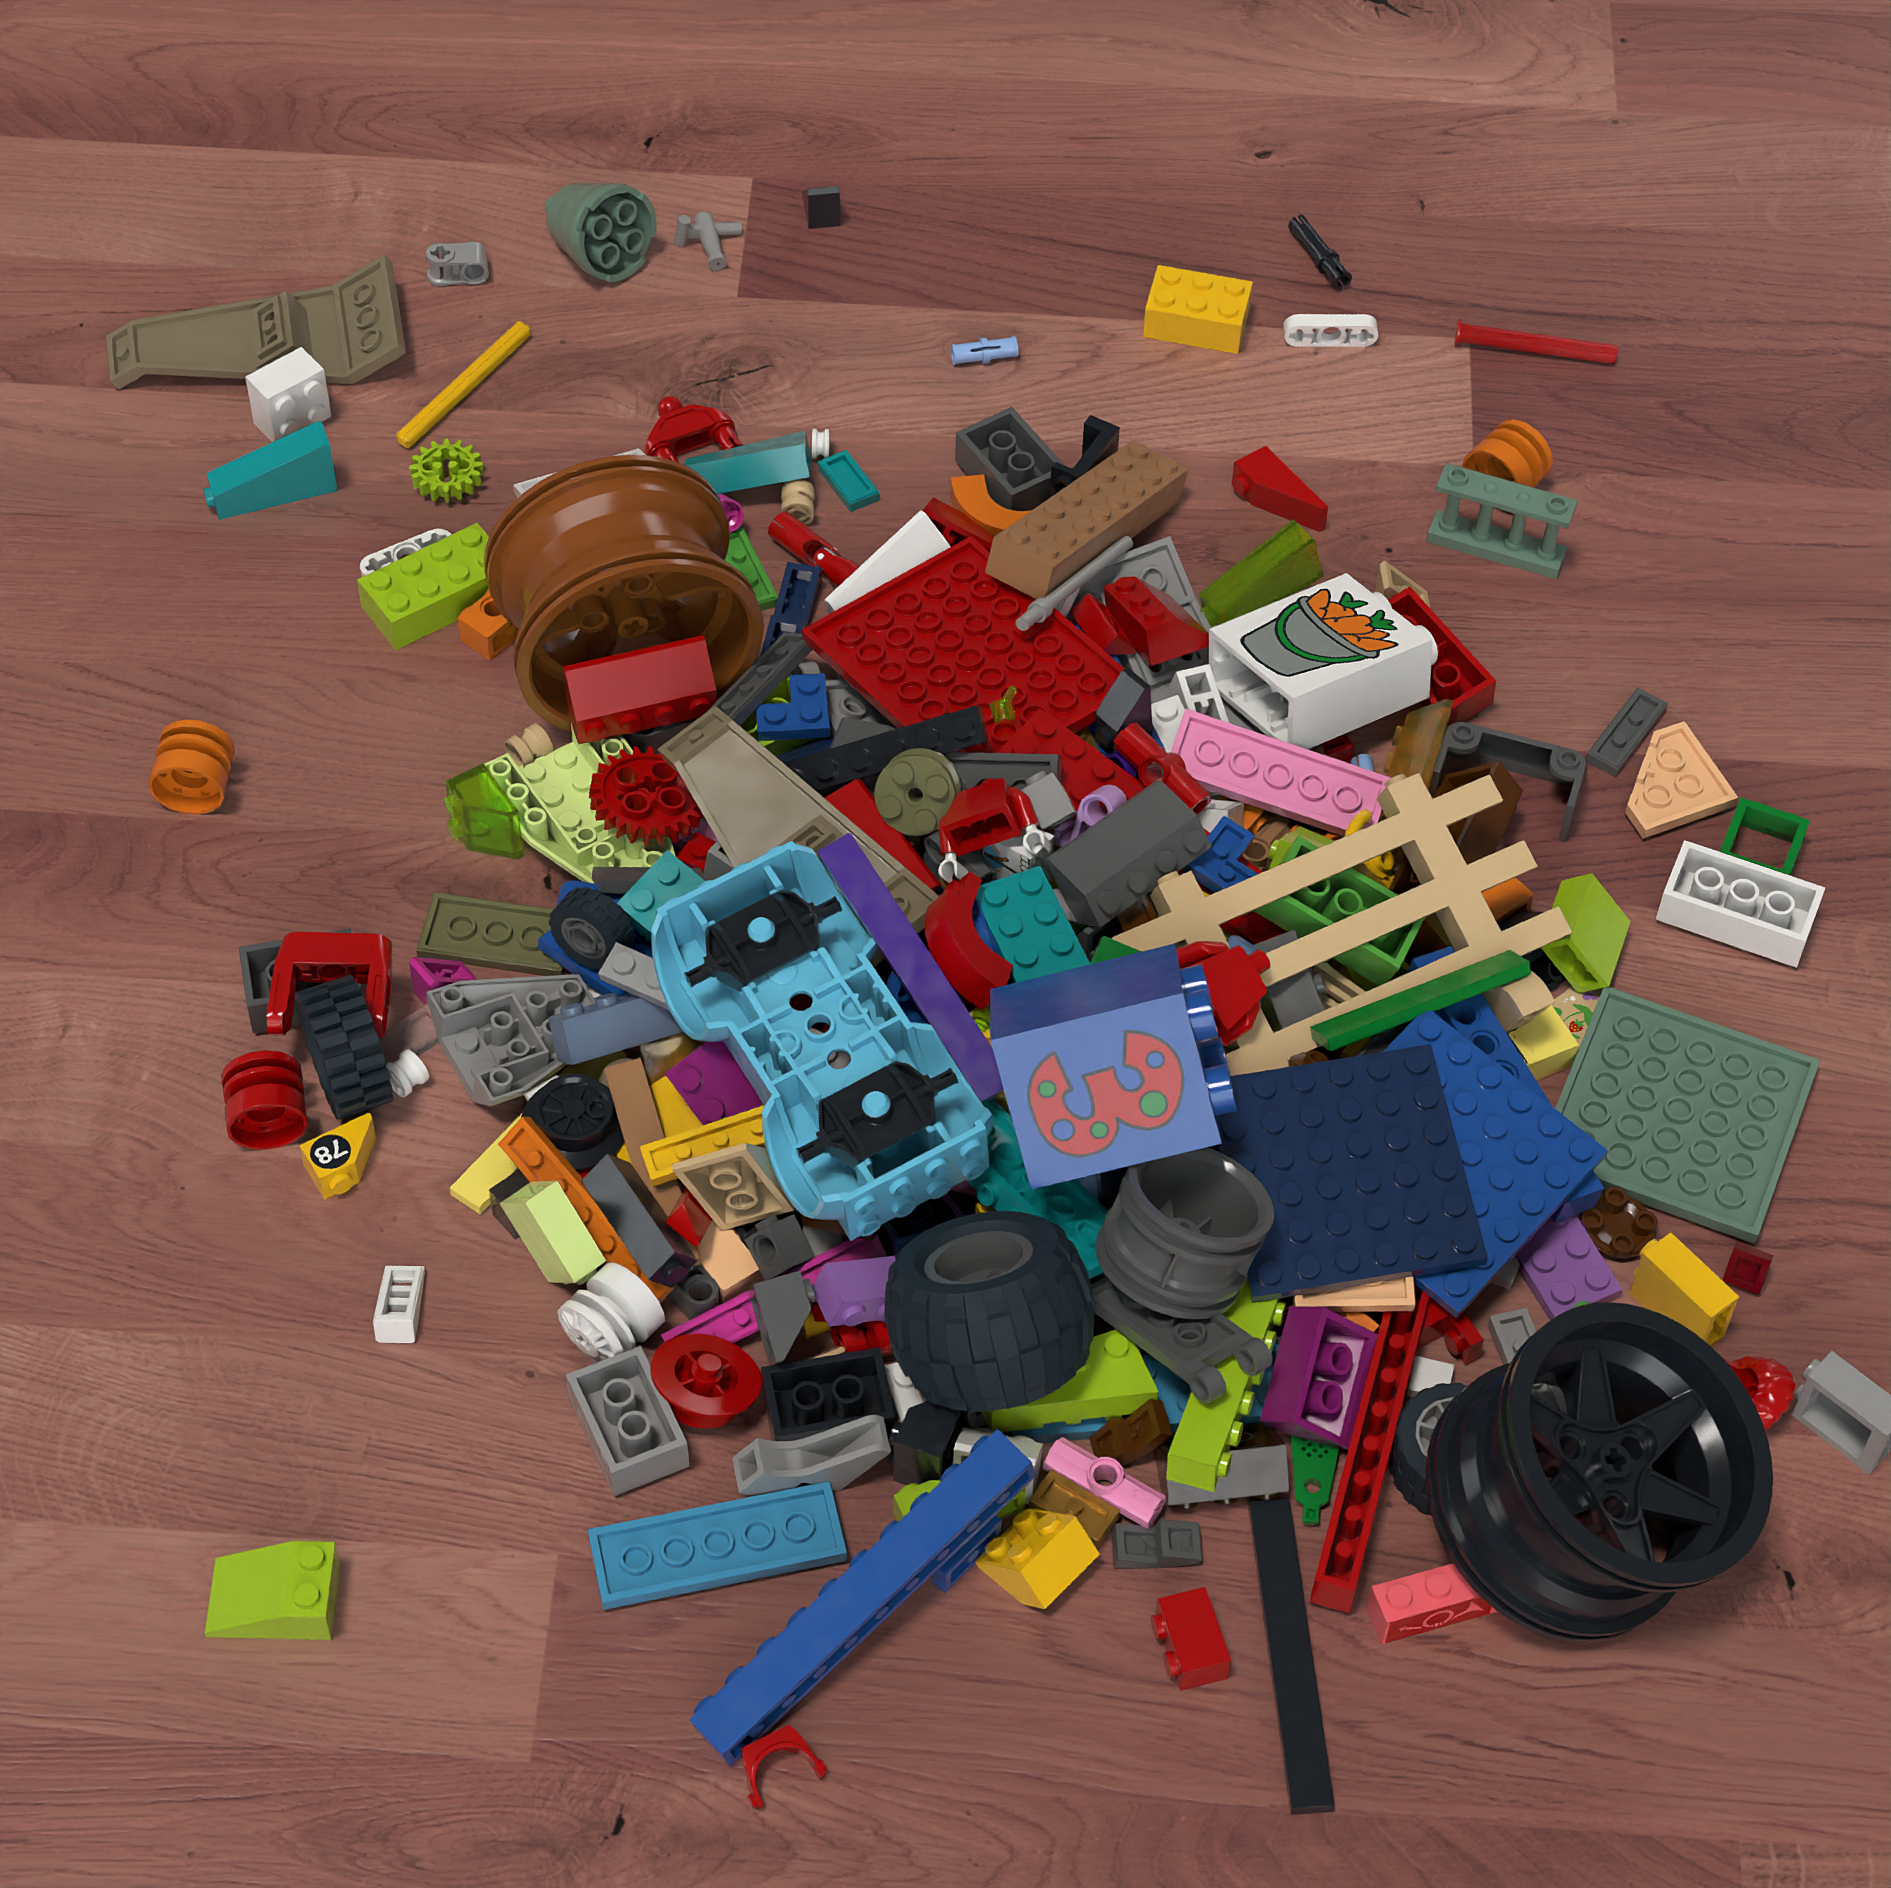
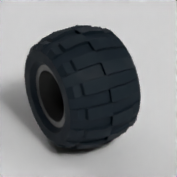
M990 1211L962 1216L938 1224L921 1233L895 1256L896 1261L889 1267V1281L886 1282L884 1318L890 1344L904 1375L909 1376L914 1389L920 1390L922 1397L933 1404L970 1412L996 1411L1025 1405L1059 1389L1086 1364L1090 1355L1089 1347L1094 1333L1095 1302L1091 1282L1075 1245L1066 1237L1065 1231L1056 1223L1046 1221L1043 1217L1014 1211Z

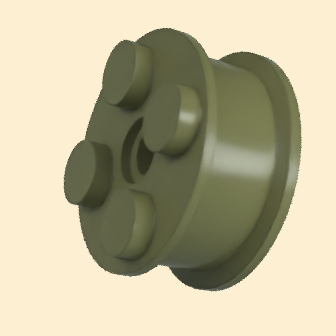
M913 748L903 751L889 762L877 779L875 785L877 809L884 821L901 833L913 836L930 834L938 830L940 819L948 812L955 796L961 792L960 777L954 765L939 752L926 748ZM915 788H919L923 794H918Z

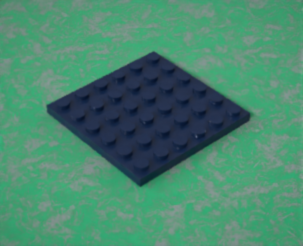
M1431 1044L1231 1076V1085L1237 1111L1217 1116L1222 1144L1215 1145L1216 1151L1235 1160L1250 1171L1264 1186L1274 1207L1273 1224L1266 1235L1261 1249L1255 1255L1248 1269L1246 1280L1252 1303L1486 1264L1488 1257Z

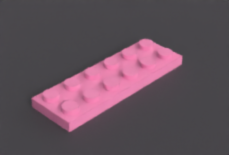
M1185 709L1171 752L1177 753L1182 757L1185 762L1186 771L1205 790L1341 836H1345L1347 826L1352 818L1363 809H1368L1371 812L1372 819L1362 829L1378 823L1382 808L1377 797L1386 788L1384 783L1391 779V777L1189 709Z

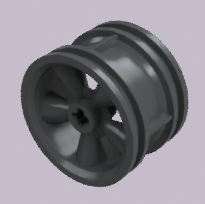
M1208 1147L1131 1165L1127 1168L1115 1202L1108 1211L1096 1237V1257L1110 1281L1124 1294L1141 1305L1177 1318H1212L1226 1312L1235 1303L1240 1289L1247 1278L1248 1269L1255 1255L1261 1249L1266 1235L1273 1224V1203L1264 1186L1250 1171L1235 1160Z

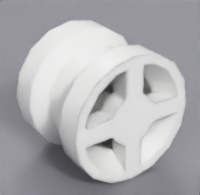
M409 1049L400 1053L399 1060L395 1063L388 1062L386 1064L392 1089L401 1097L409 1095L412 1092V1087L416 1084H424L429 1080L427 1068L420 1058Z

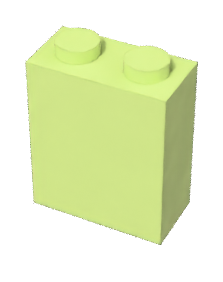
M558 1181L530 1182L500 1203L548 1282L564 1283L565 1285L576 1282L578 1285L589 1281L598 1272L596 1268L606 1261Z

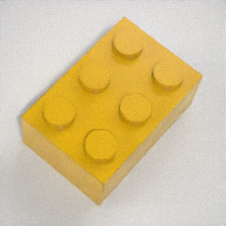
M1158 265L1145 308L1143 337L1238 354L1250 310L1253 281Z

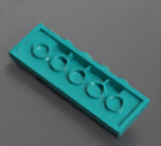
M993 1099L985 1103L983 1106L989 1109L995 1119L994 1126L987 1138L990 1167L985 1169L983 1174L976 1179L966 1180L976 1190L980 1203L984 1206L991 1205L996 1211L1024 1212L1043 1217L1046 1221L1058 1224L1065 1231L1066 1237L1075 1245L1089 1274V1278L1103 1273L1104 1271L1096 1257L1095 1241L1108 1210L1076 1179L1031 1190L1011 1116Z

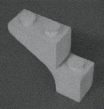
M868 1415L799 1440L770 1441L756 1438L733 1456L732 1459L739 1493L757 1496L792 1489L801 1483L812 1485L830 1481L831 1489L840 1491L891 1453L884 1418L878 1415Z

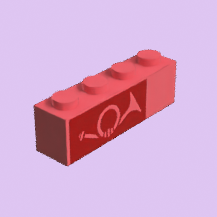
M1454 1563L1371 1586L1366 1607L1381 1645L1498 1612L1468 1584Z

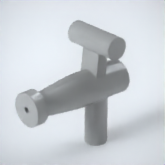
M704 211L694 217L695 225L690 224V217L687 215L679 216L674 244L678 247H684L687 238L700 239L708 256L707 263L709 268L713 271L724 269L727 265V259L722 254L719 236L740 235L742 233L741 222L714 223L711 213Z

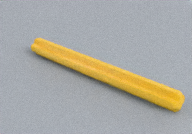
M517 321L396 433L398 444L405 448L412 447L530 337V327L522 321Z

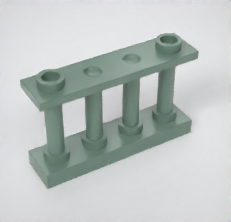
M1446 463L1436 486V491L1448 494L1445 511L1437 509L1428 531L1426 542L1557 579L1567 551L1566 546L1556 544L1559 527L1568 529L1578 500ZM1461 498L1480 503L1477 521L1458 515ZM1494 508L1513 513L1510 530L1490 525ZM1527 517L1546 522L1543 540L1523 534Z

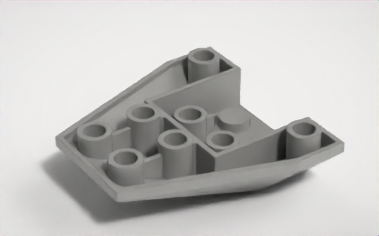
M579 974L462 980L427 991L426 993L440 1048L472 1102L488 1106L523 1096L566 1066L567 1063L557 1061L548 1017L560 1014V1008L566 1005L581 1003L584 1007L595 1004L594 997Z

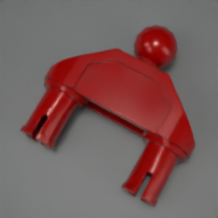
M666 396L658 404L657 410L660 418L648 436L644 453L648 456L661 457L679 463L676 456L713 443H718L722 450L742 446L743 444L734 433L735 424L727 413L715 408L694 404L683 407L682 402L678 398Z

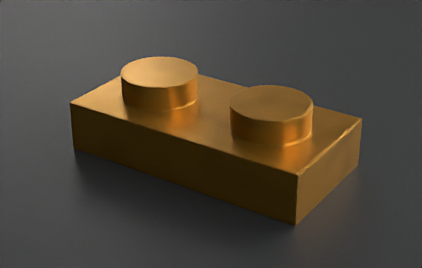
M1052 1469L1029 1499V1508L1076 1516L1096 1548L1100 1546L1120 1517L1119 1509Z

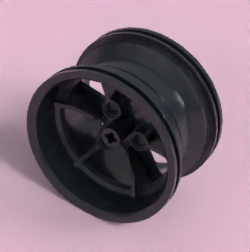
M1606 1302L1578 1306L1551 1319L1524 1342L1510 1363L1491 1369L1479 1376L1450 1401L1439 1417L1431 1435L1426 1460V1488L1433 1522L1445 1550L1468 1584L1490 1606L1514 1623L1534 1633L1567 1642L1586 1643L1615 1638L1633 1630L1665 1607L1676 1591L1704 1584L1740 1561L1757 1541L1769 1514L1773 1491V1468L1768 1438L1754 1402L1736 1373L1707 1342L1679 1322L1661 1313L1631 1304ZM1547 1384L1560 1387L1564 1394L1568 1415L1531 1394L1533 1385ZM1579 1515V1521L1574 1516ZM1644 1518L1662 1527L1668 1533L1667 1552L1662 1562L1655 1561Z

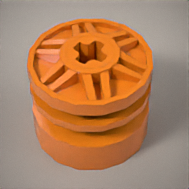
M1511 419L1504 420L1483 441L1473 448L1464 457L1462 467L1534 487L1550 473L1553 458L1547 441L1535 428L1526 422Z
M184 719L170 723L163 728L155 754L156 759L148 781L150 794L160 804L180 813L199 815L214 811L221 806L225 796L228 774L231 770L235 754L233 740L225 731L217 726L200 720Z

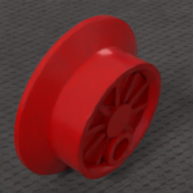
M685 1334L673 1337L657 1348L650 1364L652 1382L657 1391L668 1401L676 1420L695 1428L710 1429L727 1424L735 1415L750 1408L757 1400L761 1390V1374L751 1356L736 1344L712 1335Z

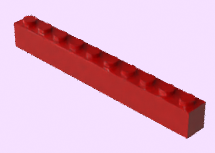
M1415 1284L1414 1311H1384L1310 1597V1603L1347 1613L1351 1611L1398 1418L1430 1297Z

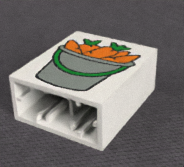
M1347 573L1209 629V664L1220 697L1267 736L1305 749L1315 747L1429 698L1431 665L1436 663L1438 657L1436 642L1432 634L1424 626H1414L1392 609L1384 595L1379 592H1370Z

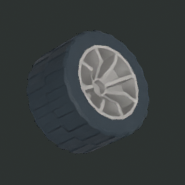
M1463 1383L1435 1384L1434 1387L1419 1391L1418 1395L1412 1397L1406 1403L1405 1409L1401 1411L1398 1418L1390 1452V1473L1393 1475L1394 1485L1402 1493L1403 1498L1424 1514L1432 1515L1426 1488V1460L1431 1435L1445 1407L1460 1391L1468 1386L1463 1385Z

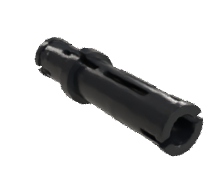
M1298 215V219L1302 224L1298 222L1296 217H1293L1288 224V228L1315 260L1318 271L1325 273L1336 289H1342V285L1338 281L1339 279L1345 287L1348 286L1352 280V275L1340 262L1339 254L1327 246L1304 215Z

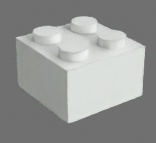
M302 347L245 377L254 425L271 442L314 422H323L331 417L324 369Z

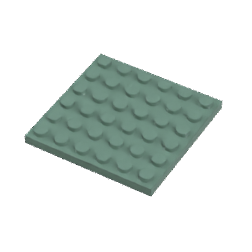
M1605 987L1602 990L1555 1109L1608 1150L1606 1157L1593 1170L1602 1183L1604 1190L1610 1187H1619L1629 1197L1642 1204L1755 1244L1820 1060L1629 993Z

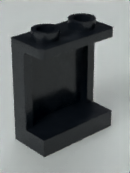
M1092 415L1087 418L1083 428L1081 459L1073 468L1057 462L1051 467L1050 498L1118 451L1120 427Z

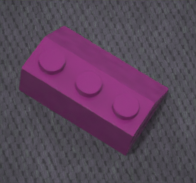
M724 1041L706 1042L665 1073L702 1125L764 1105Z
M1289 1306L1260 1421L1288 1435L1348 1449L1378 1334L1325 1307Z

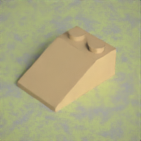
M743 1143L672 1164L673 1172L721 1230L794 1211L793 1204L785 1195L776 1178L766 1148Z

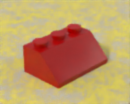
M1136 576L1122 577L1117 579L1115 583L1103 586L1106 606L1136 647L1135 650L1150 666L1209 647V633L1167 593Z

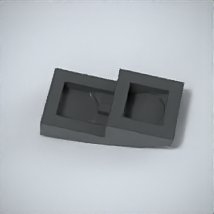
M1159 1519L1155 1526H1150L1148 1529L1141 1525L1115 1523L1111 1529L1114 1568H1168L1197 1564L1202 1560L1199 1522Z

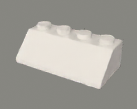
M920 510L825 599L828 614L951 547L926 513Z

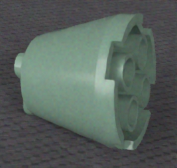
M576 182L562 187L554 196L549 197L545 203L546 223L551 237L587 274L609 282L620 281L634 274L646 261L644 255L649 247L651 237H656L657 219L651 201L637 189L620 183Z

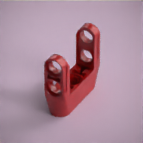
M291 932L286 934L274 962L267 1009L268 1035L285 1036L291 1029L295 1004L294 994L297 990L298 982L326 983L351 975L355 978L357 984H367L365 996L367 1010L372 1017L373 1026L378 1038H385L392 990L391 940L386 936L374 933Z

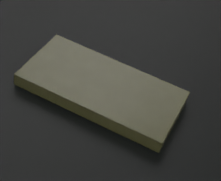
M437 892L433 893L416 949L417 957L462 961L464 965L541 976L563 975L565 969L538 949V938L551 929L549 919L554 909Z

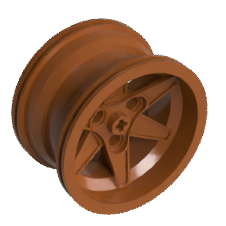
M617 455L593 459L565 468L538 482L519 496L505 510L489 535L484 553L486 581L491 597L499 612L519 629L513 651V664L524 699L530 708L548 723L572 732L567 710L563 666L704 635L716 693L722 696L755 661L763 639V616L754 590L748 580L735 567L725 562L730 538L729 524L715 489L698 472L676 461L648 455Z

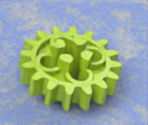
M448 438L444 439L442 445L431 441L430 449L421 446L419 448L420 455L412 456L413 464L409 465L413 488H419L422 497L430 493L431 500L434 502L439 497H444L445 503H449L450 498L453 496L459 501L463 500L462 493L466 492L472 495L474 494V486H481L482 484L481 477L484 476L481 455L480 453H474L472 445L463 448L462 440L456 441L454 445L450 444ZM445 459L450 460L449 482H444L445 472L443 460Z

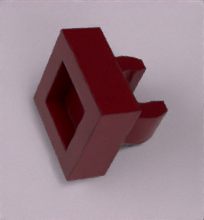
M1736 1242L1722 1281L1760 1294L1774 1255Z

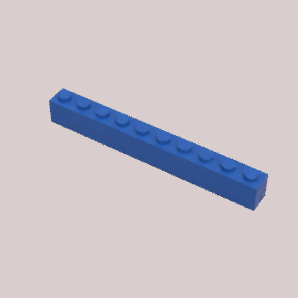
M998 1429L990 1436L985 1435L981 1437L971 1448V1454L962 1463L950 1466L941 1476L940 1483L930 1493L924 1492L919 1495L911 1504L910 1512L899 1522L896 1520L888 1524L881 1532L880 1540L869 1550L864 1549L856 1554L849 1564V1569L838 1579L833 1578L820 1589L818 1598L807 1609L803 1607L797 1610L788 1620L787 1627L776 1638L772 1636L765 1640L757 1649V1656L745 1667L739 1666L733 1670L726 1678L725 1686L714 1696L709 1695L698 1703L693 1711L694 1715L689 1721L730 1767L742 1756L741 1748L759 1740L1036 1477L1032 1462Z

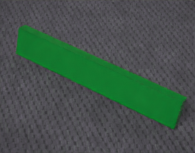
M1512 950L1505 951L1310 1027L1312 1039L1332 1052L1414 1020L1417 1016L1429 1010L1435 1012L1525 977L1531 973L1529 961Z

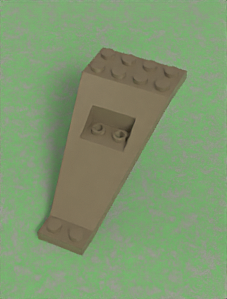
M385 255L332 286L293 293L284 291L279 295L132 320L106 336L110 383L118 389L136 381L144 374L245 379L247 375L300 347L324 369L326 383L355 384L406 354L392 261Z
M714 706L657 749L663 760L682 777L734 868L739 864L749 863L766 854L771 848L782 846L792 840L795 844L812 848L818 856V850L850 832L916 933L918 934L925 928L924 921L927 907L939 896L717 706ZM827 871L828 875L830 876V878H831L832 881L834 882L835 886L837 887V889L839 890V892H840L841 895L843 896L844 900L846 901V903L848 904V906L850 907V909L852 910V912L854 913V915L856 916V918L858 919V921L860 922V924L862 925V927L864 928V930L867 932V930L865 929V927L863 926V924L861 923V921L859 920V918L857 917V915H856L855 912L853 911L852 907L850 906V904L848 903V901L846 900V898L844 897V895L842 894V892L840 891V889H839L838 886L836 885L835 881L833 880V878L831 877V875H830L829 872ZM879 949L870 961L874 968L885 959Z

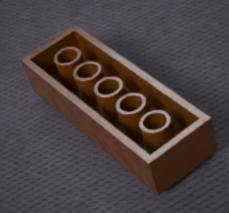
M1500 761L1443 775L1432 798L1434 799L1489 774L1503 799L1501 803L1447 826L1467 865L1495 853L1523 793L1522 788ZM1406 855L1389 887V890L1397 895L1421 885ZM1436 913L1425 917L1405 958L1432 953L1452 946Z

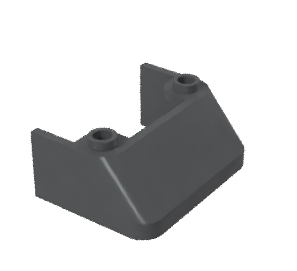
M1456 722L1447 727L1433 769L1429 789L1432 798L1442 780L1449 756L1483 765L1500 761L1507 771L1572 787L1558 840L1566 842L1587 766L1582 754L1573 749L1466 722Z

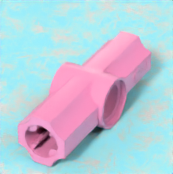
M1063 1437L1055 1441L1043 1463V1469L1047 1472L1051 1469L1116 1507L1120 1510V1514L1147 1529L1153 1526L1166 1502L1165 1495L1124 1473L1121 1464L1110 1457L1098 1458ZM1108 1480L1113 1484L1109 1486H1103L1098 1484L1096 1481Z

